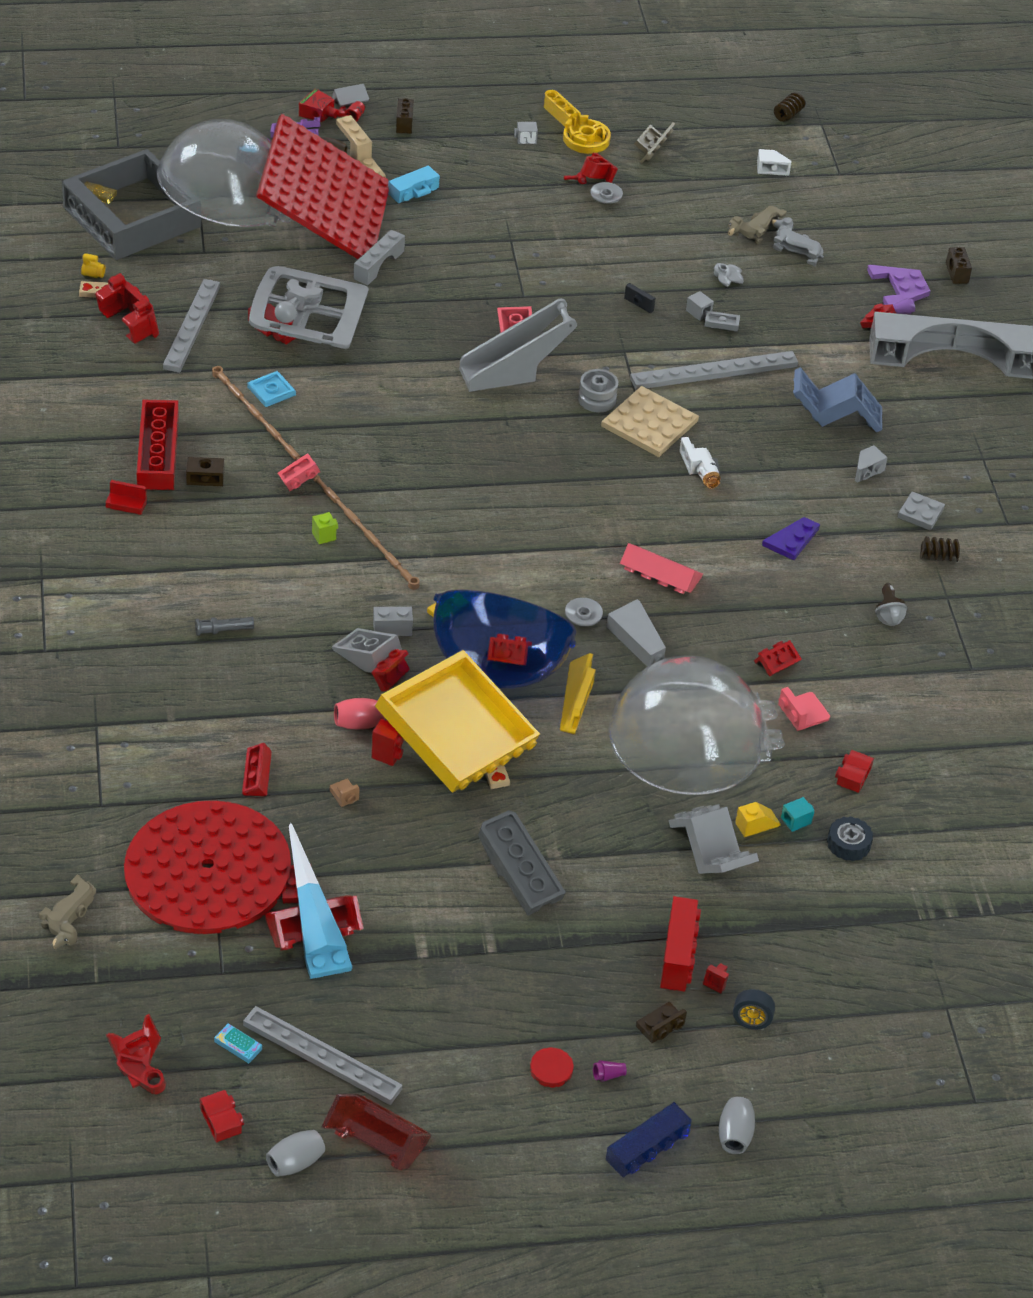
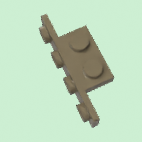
M674 122L671 123L663 134L650 124L637 139L634 145L646 154L641 159V164L645 160L649 161L654 155L652 152L656 153L661 147L660 145L674 131L672 129L675 125Z

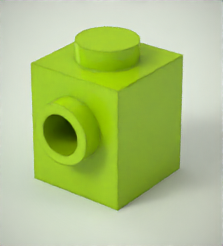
M330 512L312 516V533L318 544L336 540L338 522L335 518L333 519Z

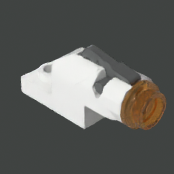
M689 437L681 438L680 453L689 474H698L704 485L708 488L717 487L721 479L718 460L712 458L707 448H695L694 444H691Z

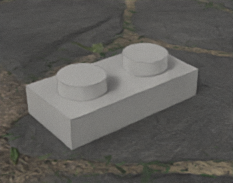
M707 311L704 326L738 331L740 315Z

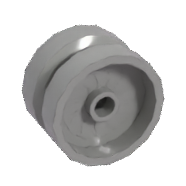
M592 369L585 372L580 380L578 397L580 405L586 410L597 413L611 410L616 405L617 377L612 372L603 369Z

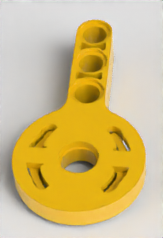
M547 90L545 92L544 108L565 127L563 141L567 147L579 153L592 154L601 152L609 146L611 132L606 125L599 121L588 119L589 115H581L557 91Z

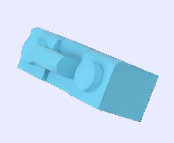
M428 165L390 180L388 194L397 203L409 201L413 197H422L431 193V190L434 191L439 188L440 175Z

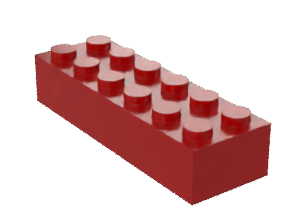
M142 400L137 485L145 486L146 489L174 490L179 423L178 400Z

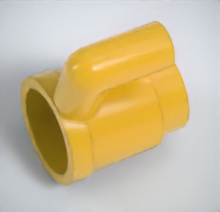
M87 253L83 254L81 274L83 276L103 278L106 266L98 262V256Z

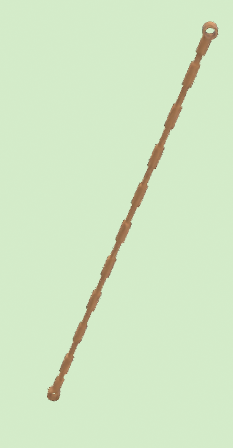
M221 366L213 367V377L219 378L228 386V389L238 400H241L247 406V409L257 420L262 422L266 430L285 447V450L295 461L300 459L301 456L296 450L282 439L281 434L262 417V414L253 404H250L244 398L242 392L234 384L230 383L228 377L223 373V368ZM318 474L312 478L314 482H317L324 489L327 496L340 506L352 523L364 532L365 537L375 547H378L391 565L400 571V574L408 582V587L412 590L418 589L419 578L413 577L406 569H403L401 563L380 544L381 542L370 530L363 526L360 519L340 501V498L330 487L323 483Z

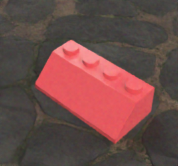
M628 543L620 564L625 566V570L632 573L635 570L641 572V577L651 580L652 577L658 579L657 583L668 587V584L675 587L674 591L682 594L685 591L691 593L703 576L701 572Z

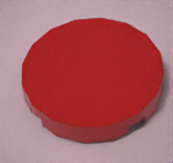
M553 1047L543 1048L537 1051L531 1059V1076L534 1080L539 1081V1084L542 1086L560 1087L570 1080L573 1074L574 1065L572 1058L561 1049Z

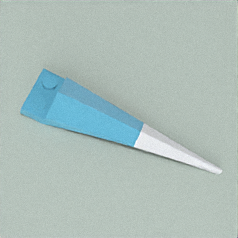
M290 823L289 833L299 902L304 958L309 977L313 979L349 972L352 970V965L347 952V945L295 829Z

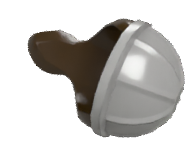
M886 583L882 588L884 599L876 605L875 614L883 624L895 626L904 619L907 606L904 600L895 597L893 586L890 583Z

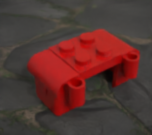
M121 273L110 277L108 285L95 293L99 311L106 318L112 317L127 307L129 308L131 313L124 316L122 321L129 327L130 333L126 337L134 344L151 334L154 338L159 335L153 305L146 295L143 296L136 286L127 282Z

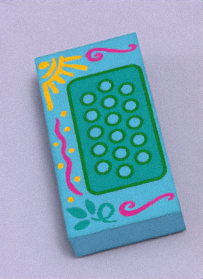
M227 1024L214 1037L215 1043L248 1064L262 1050V1044L230 1024Z

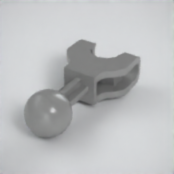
M290 279L286 286L288 289L285 293L286 301L278 303L275 307L277 320L282 323H290L295 319L297 310L303 311L304 309L316 308L321 302L323 289L316 286L311 289L303 288L299 285V280Z

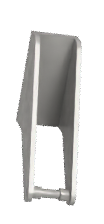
M562 298L557 299L464 354L460 359L459 370L469 392L535 382L538 364L577 327L576 320L567 313L566 300ZM558 315H562V323L538 336Z

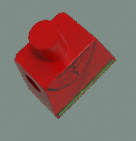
M316 88L299 102V116L314 120V118L320 117V122H323L329 116L335 119L339 114V110L334 108V99Z

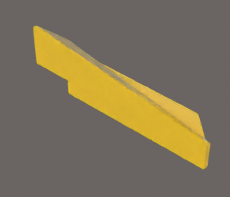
M591 653L570 662L560 731L574 735L576 733L595 679L596 669L592 668L593 654Z

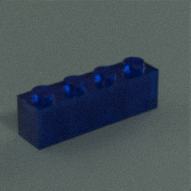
M673 1102L608 1146L605 1160L623 1178L629 1173L633 1174L642 1164L654 1160L658 1153L670 1149L674 1142L686 1138L690 1133L692 1119Z

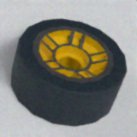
M756 989L744 990L735 999L733 1016L743 1027L754 1030L764 1029L773 1020L775 1002L766 992Z

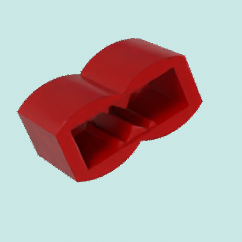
M851 750L849 755L845 754L842 761L843 767L839 766L835 778H838L837 785L859 793L872 769L874 758Z
M225 1090L200 1098L202 1115L216 1142L241 1134L242 1126L244 1125L241 1113H236L234 1109L236 1106L232 1095L228 1096Z

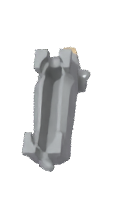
M785 217L782 220H772L773 226L778 229L776 237H774V241L777 243H774L773 249L781 252L785 247L788 251L807 255V257L811 258L807 260V263L816 266L819 258L822 259L824 257L822 255L823 249L819 242L810 239L806 234L801 235L792 231L794 226L792 218Z

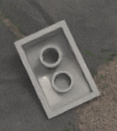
M360 628L355 629L332 646L335 652L363 671L370 673L377 667L379 662L389 656L391 651L395 649L402 650L398 635Z

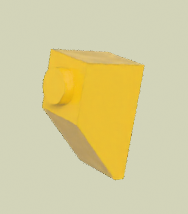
M758 802L738 807L735 823L744 837L780 826V822L773 811Z

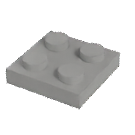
M911 492L899 511L898 518L931 531L943 512L945 504Z

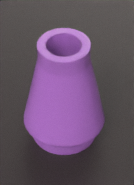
M906 298L893 304L897 314H911L915 312L913 299Z

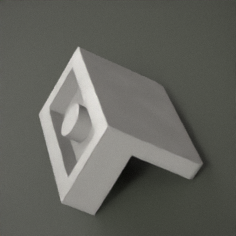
M364 84L334 89L332 95L334 103L338 102L340 107L351 105L356 101H369Z

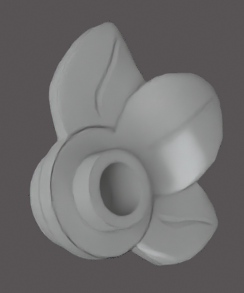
M717 263L714 266L715 276L726 287L731 282L744 283L743 276L740 274L742 270L738 266Z

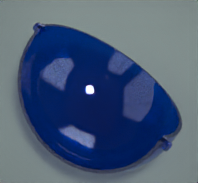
M450 590L435 594L433 599L436 601L433 618L434 632L438 645L446 659L464 650L498 688H522L547 679L562 666L571 649L576 644V628L572 623L562 616L530 602L476 590ZM497 634H507L509 639H515V636L526 637V641L532 642V646H528L526 665L487 660L490 637H497Z

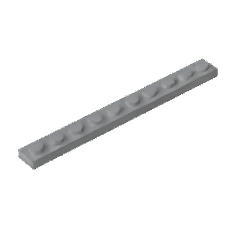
M793 351L632 373L630 380L635 390L641 386L654 388L798 367V360Z

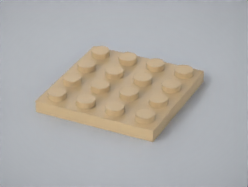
M641 386L602 420L601 427L660 457L698 422L699 416Z

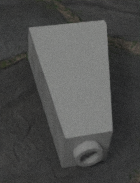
M638 599L608 614L606 627L648 668L659 665L664 661L666 647Z

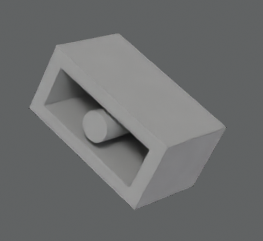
M374 607L373 631L398 636H412V607Z

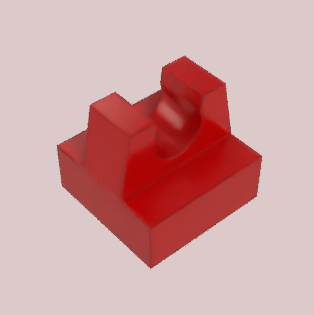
M721 963L717 967L710 965L706 970L703 985L722 993L725 990L729 976L726 972L728 967Z

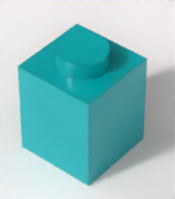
M802 797L783 805L781 819L793 832L812 824L814 808Z

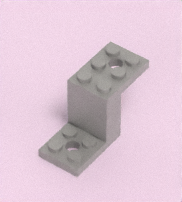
M719 804L705 807L700 806L689 812L677 813L674 815V819L668 820L670 828L686 827L699 874L723 873L759 861L757 853H749L748 850L741 852L739 850L727 807H720Z

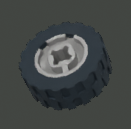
M838 818L831 824L827 838L828 848L836 857L843 860H861L870 852L873 831H871V827L865 821H861L859 818Z

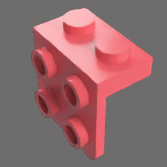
M789 687L781 689L778 705L797 731L830 720V714L813 692L795 696Z

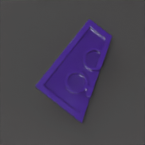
M803 517L763 540L762 546L795 560L817 533L820 524Z

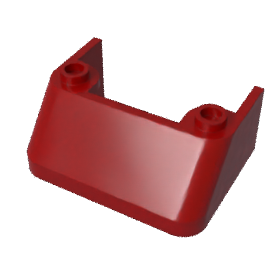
M345 895L326 899L342 936L352 935L354 930L364 929L357 896ZM299 906L265 913L275 947L280 948V950H287L293 948L292 944L303 941Z

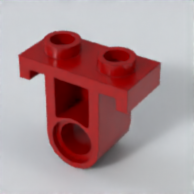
M592 153V156H587L580 172L586 177L606 179V182L612 183L618 168L598 153Z

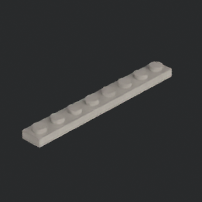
M203 280L163 363V370L181 372L220 289V282Z
M257 1006L243 1020V1026L389 1105L392 1104L402 1091V1084Z

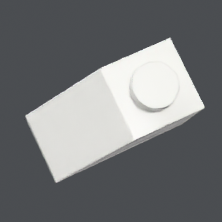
M759 149L757 159L758 174L789 176L791 160L775 150Z

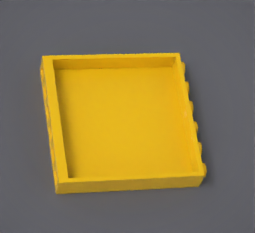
M464 650L381 694L375 705L379 712L452 793L458 789H465L472 781L477 782L485 773L491 774L497 766H504L511 758H518L524 750H531L536 746V740L540 735Z

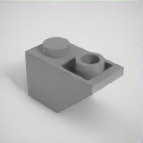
M873 445L860 451L855 477L857 483L885 471L887 457L876 446Z

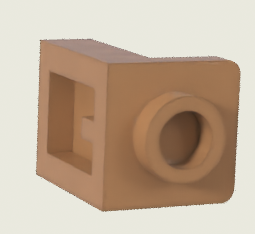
M348 778L330 785V792L341 807L359 800V786L357 784L353 786Z

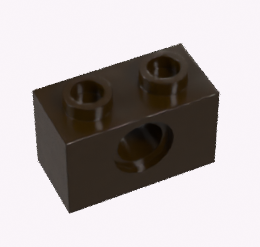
M398 98L396 133L412 134L414 99Z
M965 247L949 248L946 266L952 283H969L972 266Z
M188 457L186 469L187 485L223 487L225 473L224 458Z

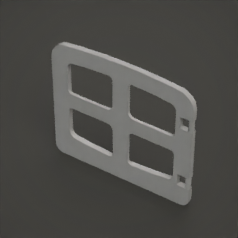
M274 266L267 270L256 291L250 311L249 323L252 327L259 330L276 332L289 337L347 349L351 345L369 288L362 284L287 267ZM281 278H293L307 284V289L316 286L347 293L345 307L342 310L318 305L312 309H304L303 311L297 310V315L292 325L264 318L268 303L278 304L286 301L284 296L272 294L275 285ZM311 313L340 319L336 329L331 334L305 329Z

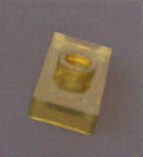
M87 181L84 184L104 203L110 204L117 195V190Z

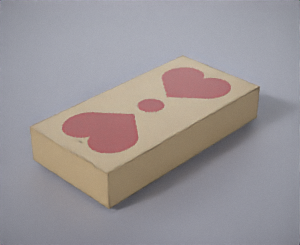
M81 281L79 297L96 298L95 293L107 286L108 283Z
M499 765L491 774L485 773L490 789L510 786V779L505 766Z

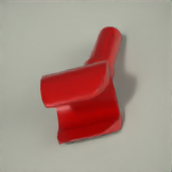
M581 172L574 176H564V180H578L580 184L587 183L586 176Z

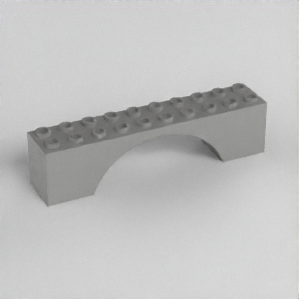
M885 312L874 313L869 337L870 364L905 367L912 358L928 351L943 349L960 350L978 355L990 361L1005 376L1033 379V326Z

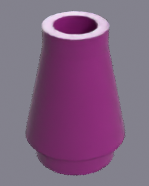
M599 1060L598 1063L593 1064L594 1079L600 1080V1082L625 1076L627 1073L625 1063Z

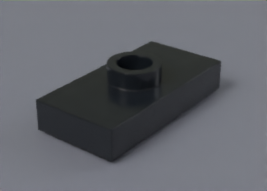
M628 283L625 287L624 299L651 314L654 311L656 298Z

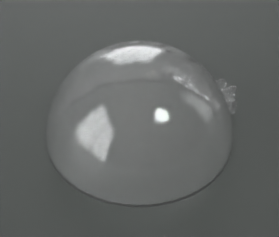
M211 119L197 123L179 134L168 146L160 160L157 169V179L163 191L176 204L199 217L220 224L240 227H253L265 224L275 227L278 220L290 223L293 220L256 197L271 141L259 130L246 123L232 119Z
M681 655L662 659L640 671L619 695L613 708L609 726L612 748L620 762L632 774L654 787L680 794H709L731 788L750 776L760 761H771L773 749H781L785 745L784 740L781 738L783 736L781 730L767 729L765 720H774L778 716L774 709L776 707L774 701H760L759 692L754 693L743 678L726 665L710 658L694 655Z

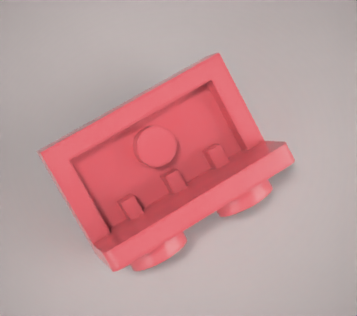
M307 453L278 472V475L288 490L292 491L299 488L307 480L314 478L320 470Z

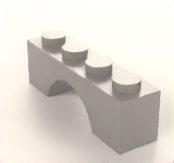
M390 230L354 263V280L368 286L377 277L380 266L387 257L396 260L404 252L405 235Z

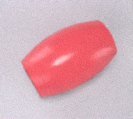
M352 698L336 703L334 706L336 726L346 729L362 730L374 728L381 718L385 720V717L375 707L378 700Z

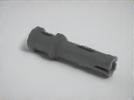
M212 617L210 620L195 619L197 636L203 633L216 634L218 631L254 629L253 617L217 620L215 617Z

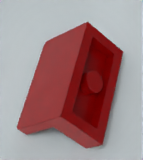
M111 480L106 508L141 515L147 503L146 487Z

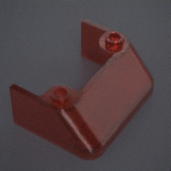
M337 1094L321 1126L324 1129H335L334 1133L346 1139L347 1136L355 1137L389 1156V1160L392 1161L391 1165L399 1170L408 1169L431 1137V1134L426 1130L359 1094Z

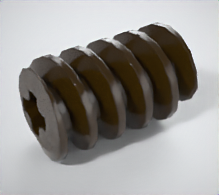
M796 92L788 95L775 106V117L780 122L790 120L805 107L806 101L804 97Z
M926 536L921 543L920 559H923L924 554L927 555L928 560H930L931 555H934L935 560L941 555L942 561L948 556L950 562L953 557H956V562H958L960 556L959 541L954 539L952 542L950 538H947L946 541H944V538H939L937 541L936 537H932L930 541V538Z

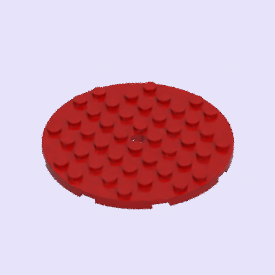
M225 801L186 803L157 815L147 822L134 836L127 849L124 862L125 882L135 905L153 921L172 926L176 931L192 934L222 933V930L233 927L239 929L260 919L277 904L278 898L288 885L291 874L290 850L279 828L261 813L249 807ZM203 864H213V866L208 868L203 867Z

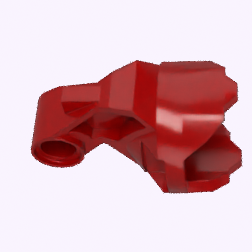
M146 1015L141 1030L125 1038L113 1033L106 1034L116 1056L117 1066L121 1073L128 1077L132 1087L141 1086L152 1094L163 1092L166 1087L163 1073L150 1066L152 1057L161 1042V1036L151 1015ZM153 1078L160 1079L157 1085L149 1084Z

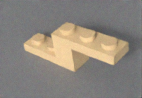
M350 115L336 119V125L350 141V156L386 178L384 172L372 159V141Z

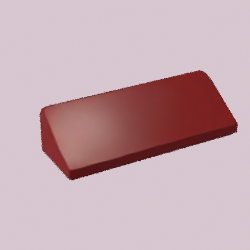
M265 743L247 748L242 789L243 795L267 796L272 752Z

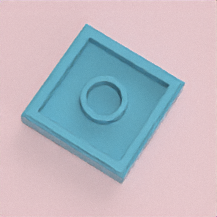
M278 371L247 382L249 390L265 407L296 396V390Z

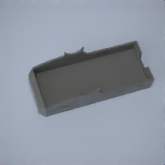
M506 811L482 823L478 836L491 861L490 864L495 867L498 878L500 875L504 877L527 916L539 911L542 906L548 903L552 905L563 899L566 893L515 812Z

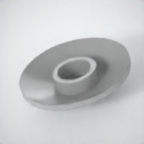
M609 182L595 184L590 192L591 196L601 203H615L623 196L622 189L618 185Z
M576 598L566 605L565 615L569 621L576 625L591 626L601 620L603 610L600 604L592 599Z

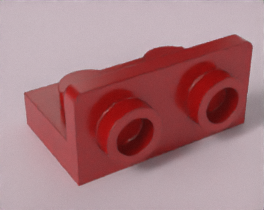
M497 634V637H490L487 660L526 665L528 646H532V642L526 641V637L515 636V639H509L507 634Z
M791 640L785 643L780 641L774 644L771 650L766 648L758 653L759 657L754 662L756 664L761 662L770 677L798 663L802 659Z
M395 649L391 651L389 656L379 662L377 667L371 672L381 691L389 690L410 670L404 659L409 654L407 650Z

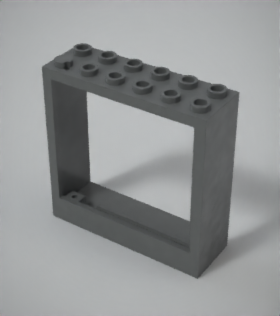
M148 149L62 181L63 208L115 260L201 227L202 202L200 198L190 188H187ZM147 178L175 206L125 225L98 197Z

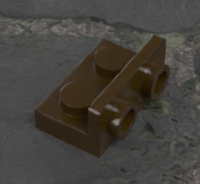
M669 1001L636 1021V1027L651 1043H654L657 1040L664 1039L675 1029H681L685 1024L687 1011L685 1009L678 1011Z

